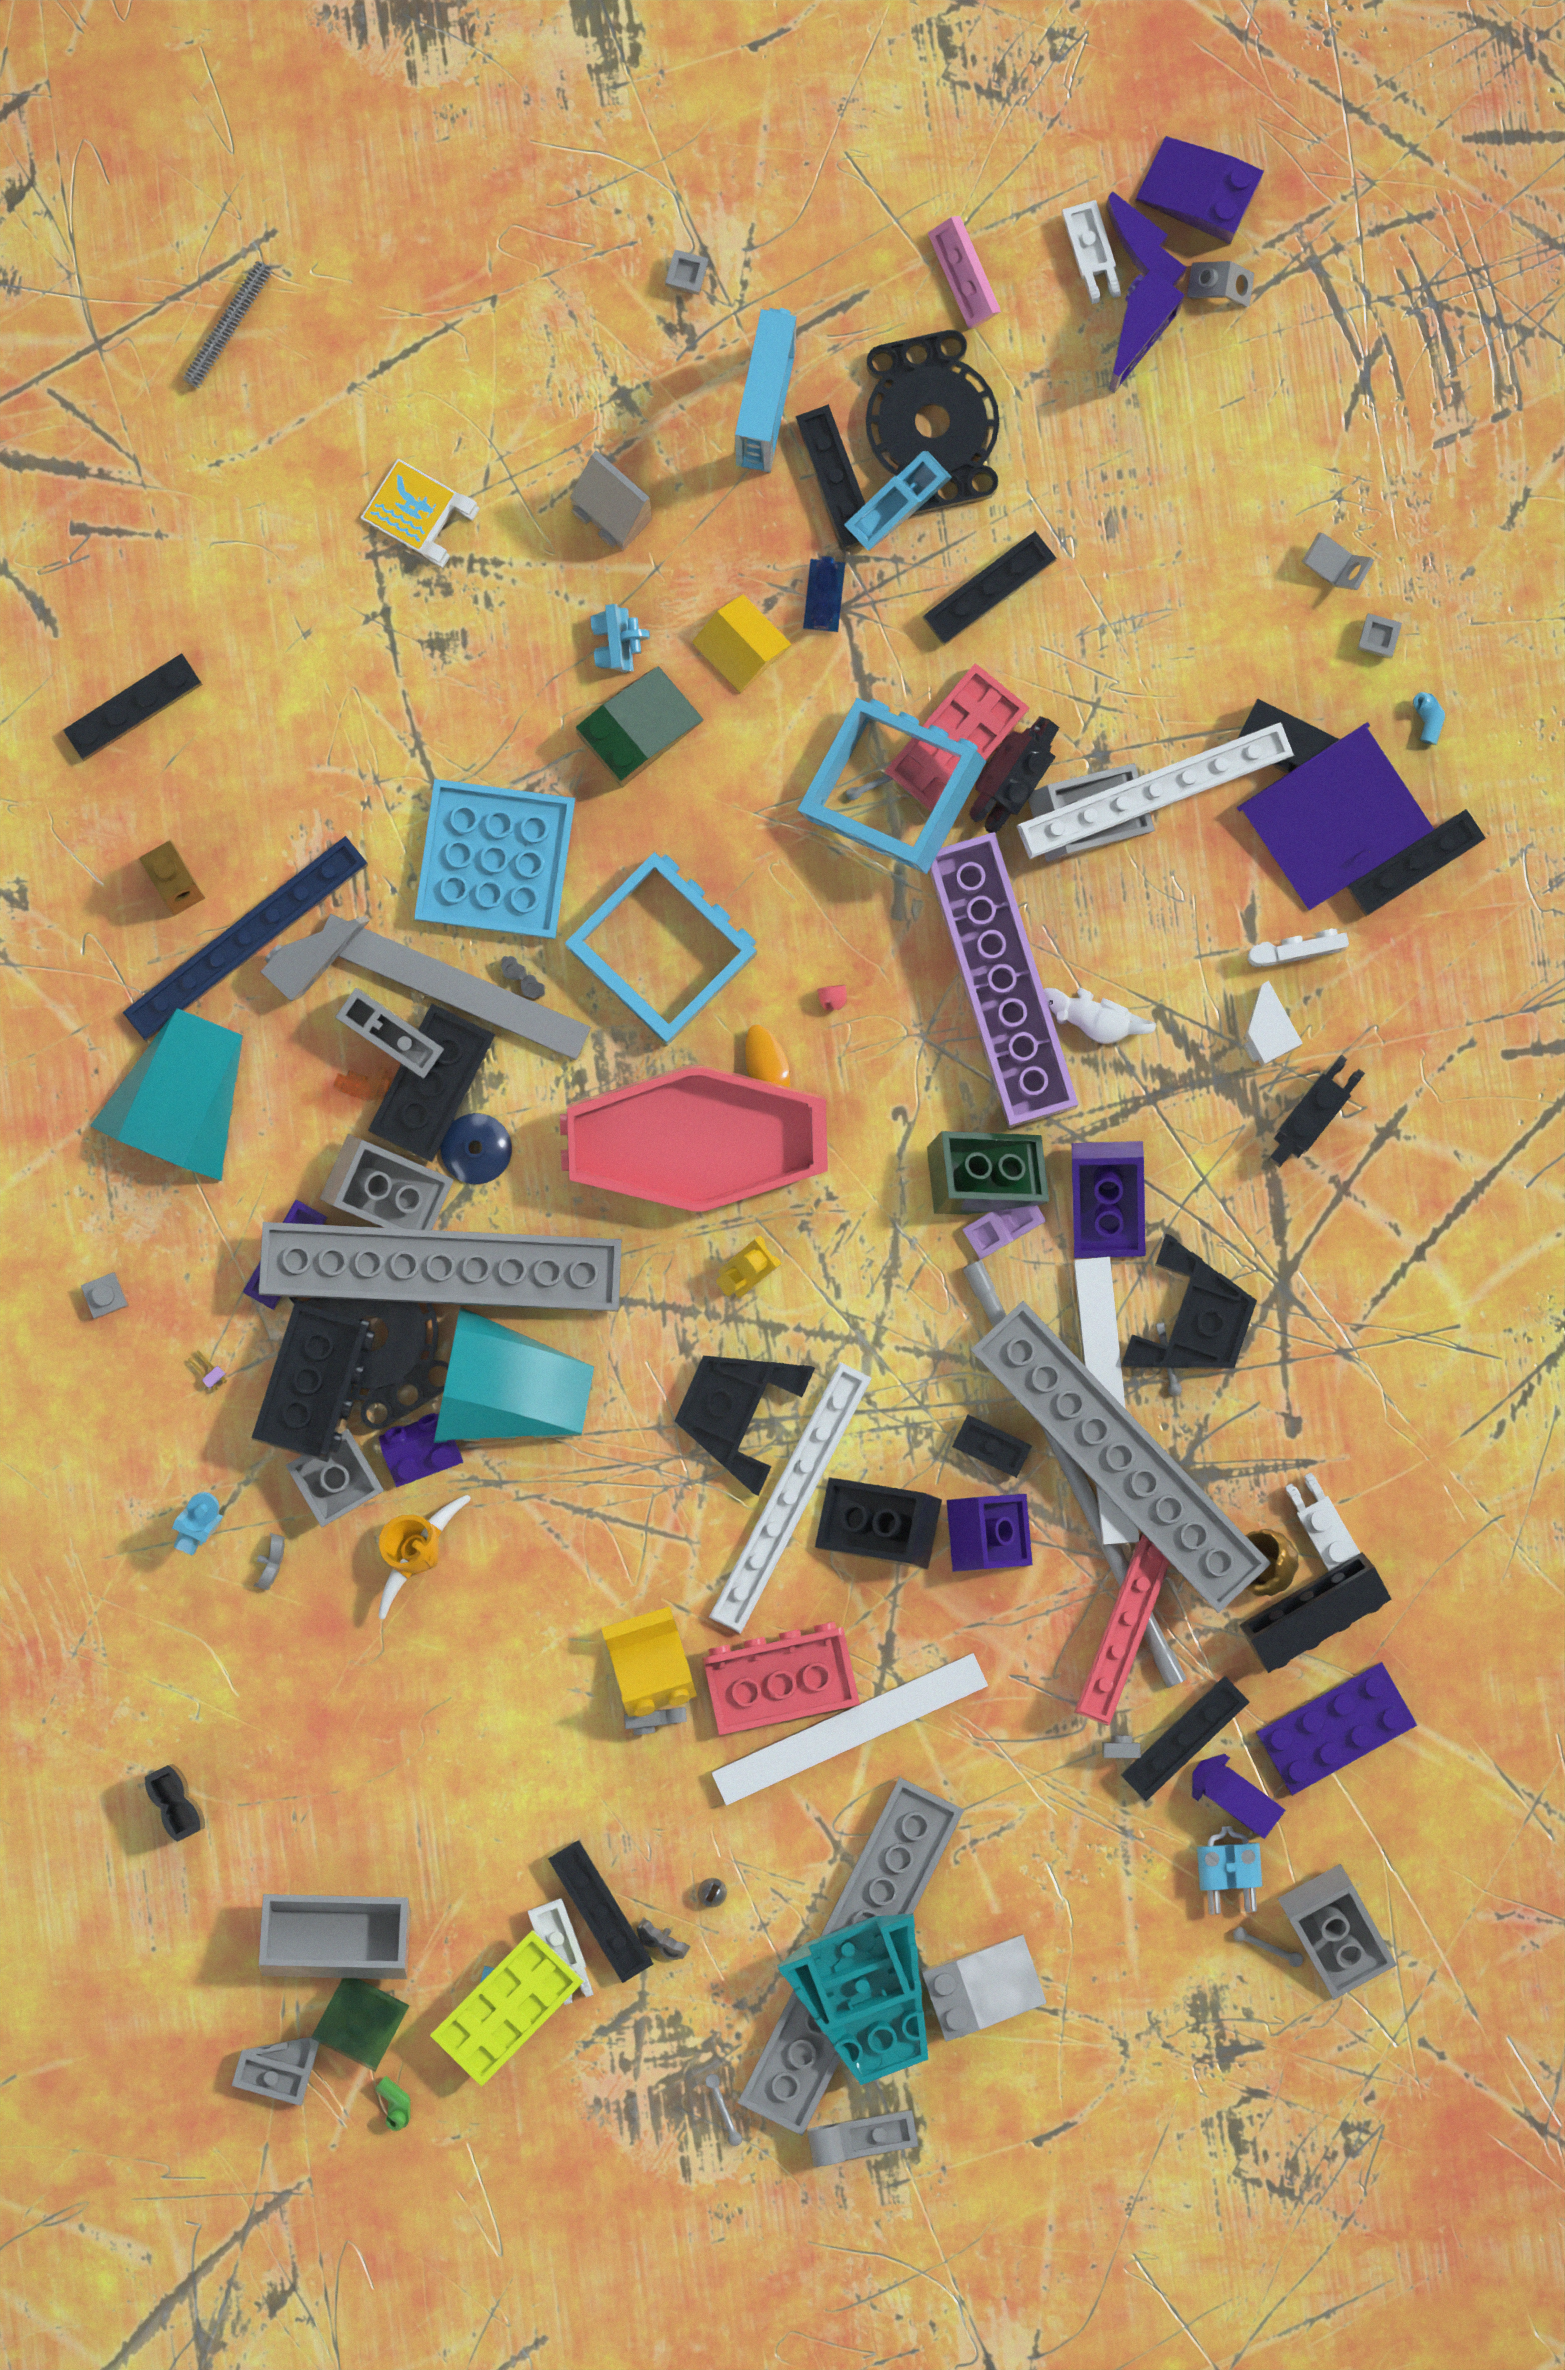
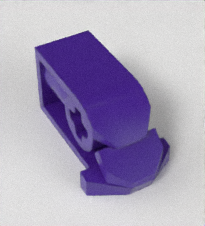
M1223 1753L1201 1760L1192 1772L1191 1797L1199 1801L1204 1794L1259 1837L1265 1839L1286 1810L1238 1773L1226 1767L1225 1764L1230 1759L1226 1754Z

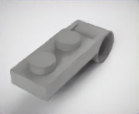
M912 2109L828 2124L807 2130L814 2167L918 2147Z

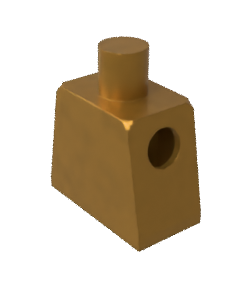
M172 840L167 841L139 858L163 901L174 916L205 899ZM187 892L182 897L176 898L181 893Z

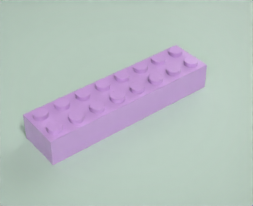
M995 832L940 848L929 869V873L1008 1129L1076 1109L1079 1104Z

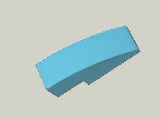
M923 451L898 476H894L844 525L870 551L916 512L952 477L928 451Z

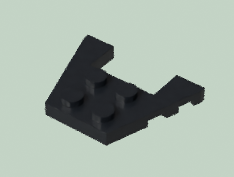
M1165 1234L1155 1266L1187 1276L1190 1279L1168 1345L1165 1346L1132 1334L1121 1366L1125 1368L1234 1369L1257 1300L1222 1273H1218L1206 1264L1193 1251H1189L1177 1242L1178 1240L1173 1236Z
M703 1355L674 1422L753 1494L759 1496L772 1466L739 1452L740 1444L767 1384L770 1383L802 1398L815 1368L808 1365Z

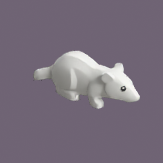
M1056 988L1043 989L1048 1007L1055 1014L1059 1024H1065L1068 1021L1078 1026L1088 1037L1098 1043H1115L1128 1035L1153 1033L1156 1028L1155 1022L1138 1017L1128 1012L1127 1008L1108 999L1102 998L1101 1003L1092 1001L1094 995L1085 989H1078L1079 998H1069Z

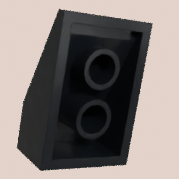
M829 1477L815 1548L928 1570L942 1499L923 1492Z

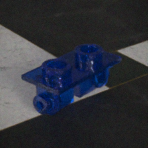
M822 556L821 560L810 559L803 629L838 633L846 562H836L834 557Z

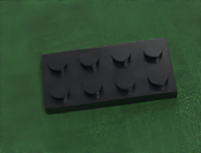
M431 1003L418 1030L444 1048V1050L425 1078H422L401 1063L368 1131L433 1163L496 1038V1034Z

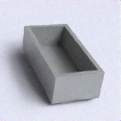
M263 1894L259 1968L262 1976L407 1980L411 1913L408 1897Z

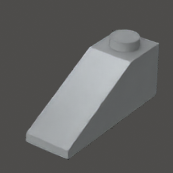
M366 916L359 917L289 943L283 947L277 945L265 957L264 960L268 964L260 972L290 1001L299 999L370 920Z
M359 988L354 989L336 1015L338 1020L422 1078H425L444 1050V1048Z

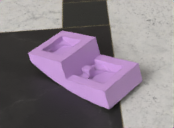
M1036 1205L992 1211L962 1230L981 1260L1046 1222Z

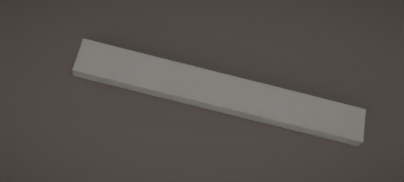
M330 914L323 931L348 921ZM365 928L360 931L338 956L574 1060L578 1059L591 1029L588 1025Z

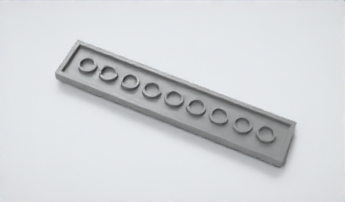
M263 1222L259 1295L618 1312L622 1239Z
M1024 1301L1014 1308L970 1350L1217 1613H1220L1271 1564Z
M899 1777L820 1937L874 1916L913 1914L964 1809ZM794 1990L738 2100V2104L803 2136L841 2057Z

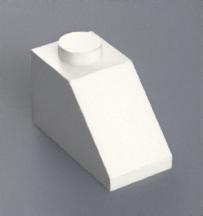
M1269 981L1263 983L1258 990L1245 1034L1248 1042L1244 1043V1048L1252 1062L1254 1063L1258 1060L1261 1067L1299 1048L1303 1044Z

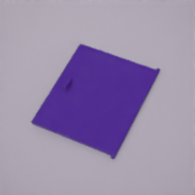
M1368 722L1237 807L1239 812L1243 810L1309 911L1434 830L1424 812L1369 731L1368 727H1370V724Z

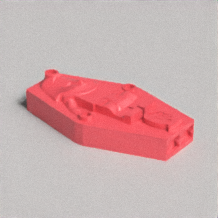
M686 1065L567 1104V1114H560V1135H567L568 1149L561 1150L562 1171H569V1180L689 1211H708L828 1171L826 1099L824 1096L705 1065Z

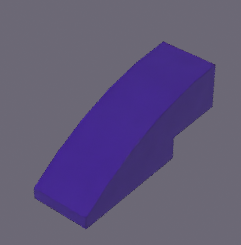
M1112 191L1108 196L1106 207L1112 226L1126 253L1144 277L1152 269L1175 287L1184 277L1187 267L1162 248L1166 243L1168 234Z

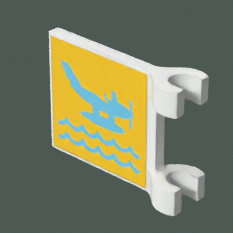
M397 459L361 516V519L417 551L439 567L444 568L450 555L447 554L446 549L433 543L453 510L473 521L480 508L476 506L477 503L472 499L451 490L409 464Z

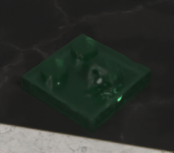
M342 1978L311 2039L376 2072L410 2005L358 1978Z

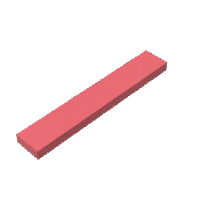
M1142 1532L1074 1711L1076 1714L1106 1726L1110 1725L1170 1564Z

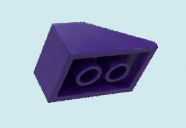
M1165 136L1135 200L1231 244L1261 182L1264 171L1231 155Z
M1152 269L1145 277L1139 274L1127 289L1129 293L1125 300L1128 303L1109 385V390L1113 393L1117 391L1178 315L1185 295Z
M1143 1141L1071 1143L1074 1258L1146 1256Z

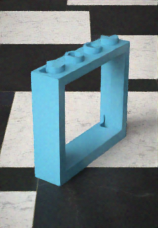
M770 308L769 311L761 309L735 432L736 466L771 473L796 353L797 316L790 315L791 312L784 308H780V310Z
M856 698L797 810L812 823L927 874L986 761L977 752L978 746L964 738H960L956 742L948 738L949 734L937 726L930 725L927 729L918 725V719L901 711L898 716L888 712L890 708L878 700L871 699L868 703ZM870 719L960 758L914 847L824 807Z
M654 852L565 942V946L668 1046L757 955V950L753 947L756 941L743 928L737 932L728 923L731 917L717 903L711 907L702 898L706 893L695 881L689 879L685 882L677 874L680 868L669 856L664 854L662 857H659ZM654 870L659 872L740 951L670 1024L584 942Z

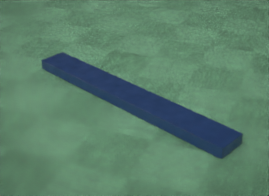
M344 836L122 1013L142 1038L147 1041L162 1029L176 1008L184 1011L368 866V863L350 840Z

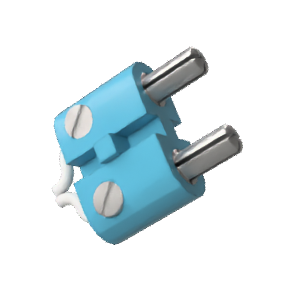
M1232 1826L1222 1827V1831L1219 1834L1210 1837L1208 1845L1197 1846L1200 1890H1207L1208 1912L1214 1915L1215 1902V1914L1221 1913L1219 1890L1243 1888L1245 1912L1250 1913V1901L1251 1912H1256L1255 1887L1263 1886L1260 1843H1249L1247 1837L1242 1833L1234 1832ZM1227 1831L1230 1836L1240 1838L1243 1843L1213 1845V1842L1223 1838Z

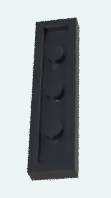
M829 404L795 416L843 550L857 546L861 543L844 524L865 505V501Z
M1034 531L926 613L923 619L945 646L1056 562L1057 558L1037 532Z
M181 653L63 731L81 759L86 761L203 684Z
M1465 809L1348 885L1347 889L1367 917L1484 841L1486 837L1468 810Z
M1223 1676L1142 1753L1141 1758H1137L1121 1776L1144 1801H1147L1250 1701L1226 1676Z
M577 1840L548 1858L621 1982H626L654 1964L581 1841Z

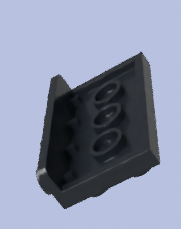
M295 1302L251 1437L252 1440L325 1462L329 1461L331 1453L337 1455L343 1434L338 1433L342 1419L348 1421L354 1400L349 1399L353 1385L357 1387L360 1385L365 1366L359 1364L363 1352H370L375 1338V1332L370 1331V1321L364 1319L358 1321Z

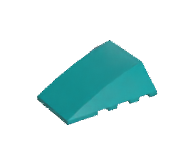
M176 1008L90 1126L120 1142L170 1163L222 1181L224 1156L227 1150L228 1129L233 1109V1095L235 1083L237 1082L243 1035Z
M460 1307L434 1443L458 1439L480 1441V1438H501L503 1440L522 1436H533L534 1438L582 1436L594 1366Z
M913 1914L871 1917L806 1942L777 1965L781 1974L794 1989L798 1998L811 2013L815 2022L828 2037L860 2085L929 2059Z

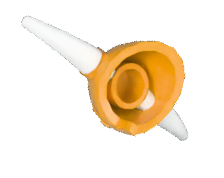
M469 1495L449 1503L428 1521L414 1514L401 1515L391 1519L383 1527L379 1536V1550L382 1558L393 1568L382 1594L378 1615L380 1619L386 1618L393 1599L412 1574L422 1573L437 1566L439 1562L438 1538L449 1520L470 1501Z

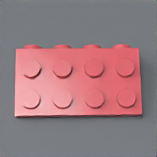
M834 1621L814 1626L815 1633L801 1636L800 1629L779 1633L780 1641L766 1644L765 1637L743 1641L744 1649L730 1651L729 1645L708 1649L709 1656L703 1657V1663L719 1735L860 1705L844 1627L836 1628Z

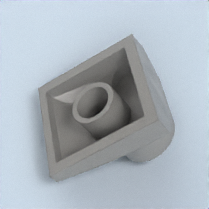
M349 1429L341 1432L343 1437L337 1455L331 1453L328 1462L302 1455L286 1465L321 1527L328 1525L384 1492Z

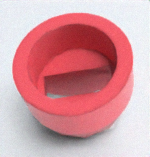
M835 985L817 989L821 1006L826 1010H840L847 1002L846 985Z

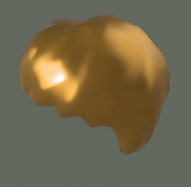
M1261 1529L1248 1533L1246 1537L1271 1564L1245 1589L1259 1597L1265 1595L1273 1596L1278 1592L1285 1591L1292 1583L1299 1567L1297 1550L1283 1534L1271 1529Z

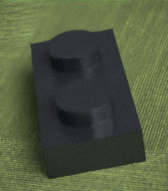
M967 1415L952 1447L1017 1478L1032 1445L973 1416Z

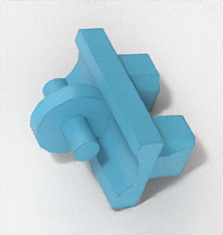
M617 604L605 605L606 611L591 616L593 634L597 636L608 635L609 646L595 648V665L599 668L615 669L623 673L633 672L632 654L641 653L640 642L650 639V631L639 629L638 618H629L627 608H620Z
M200 1492L190 1499L187 1507L179 1514L173 1524L172 1529L179 1531L173 1547L194 1555L198 1546L205 1543L220 1526L223 1516L219 1514L220 1506L215 1496L207 1492Z

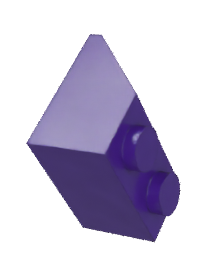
M1027 1494L947 1500L952 1572L1033 1565Z

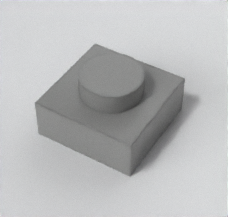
M674 250L665 286L700 295L709 259Z
M1368 613L1357 650L1391 659L1402 623Z
M115 1272L81 1285L94 1319L129 1306Z
M1111 1735L1110 1742H1102V1757L1141 1758L1140 1743L1132 1742L1131 1735Z

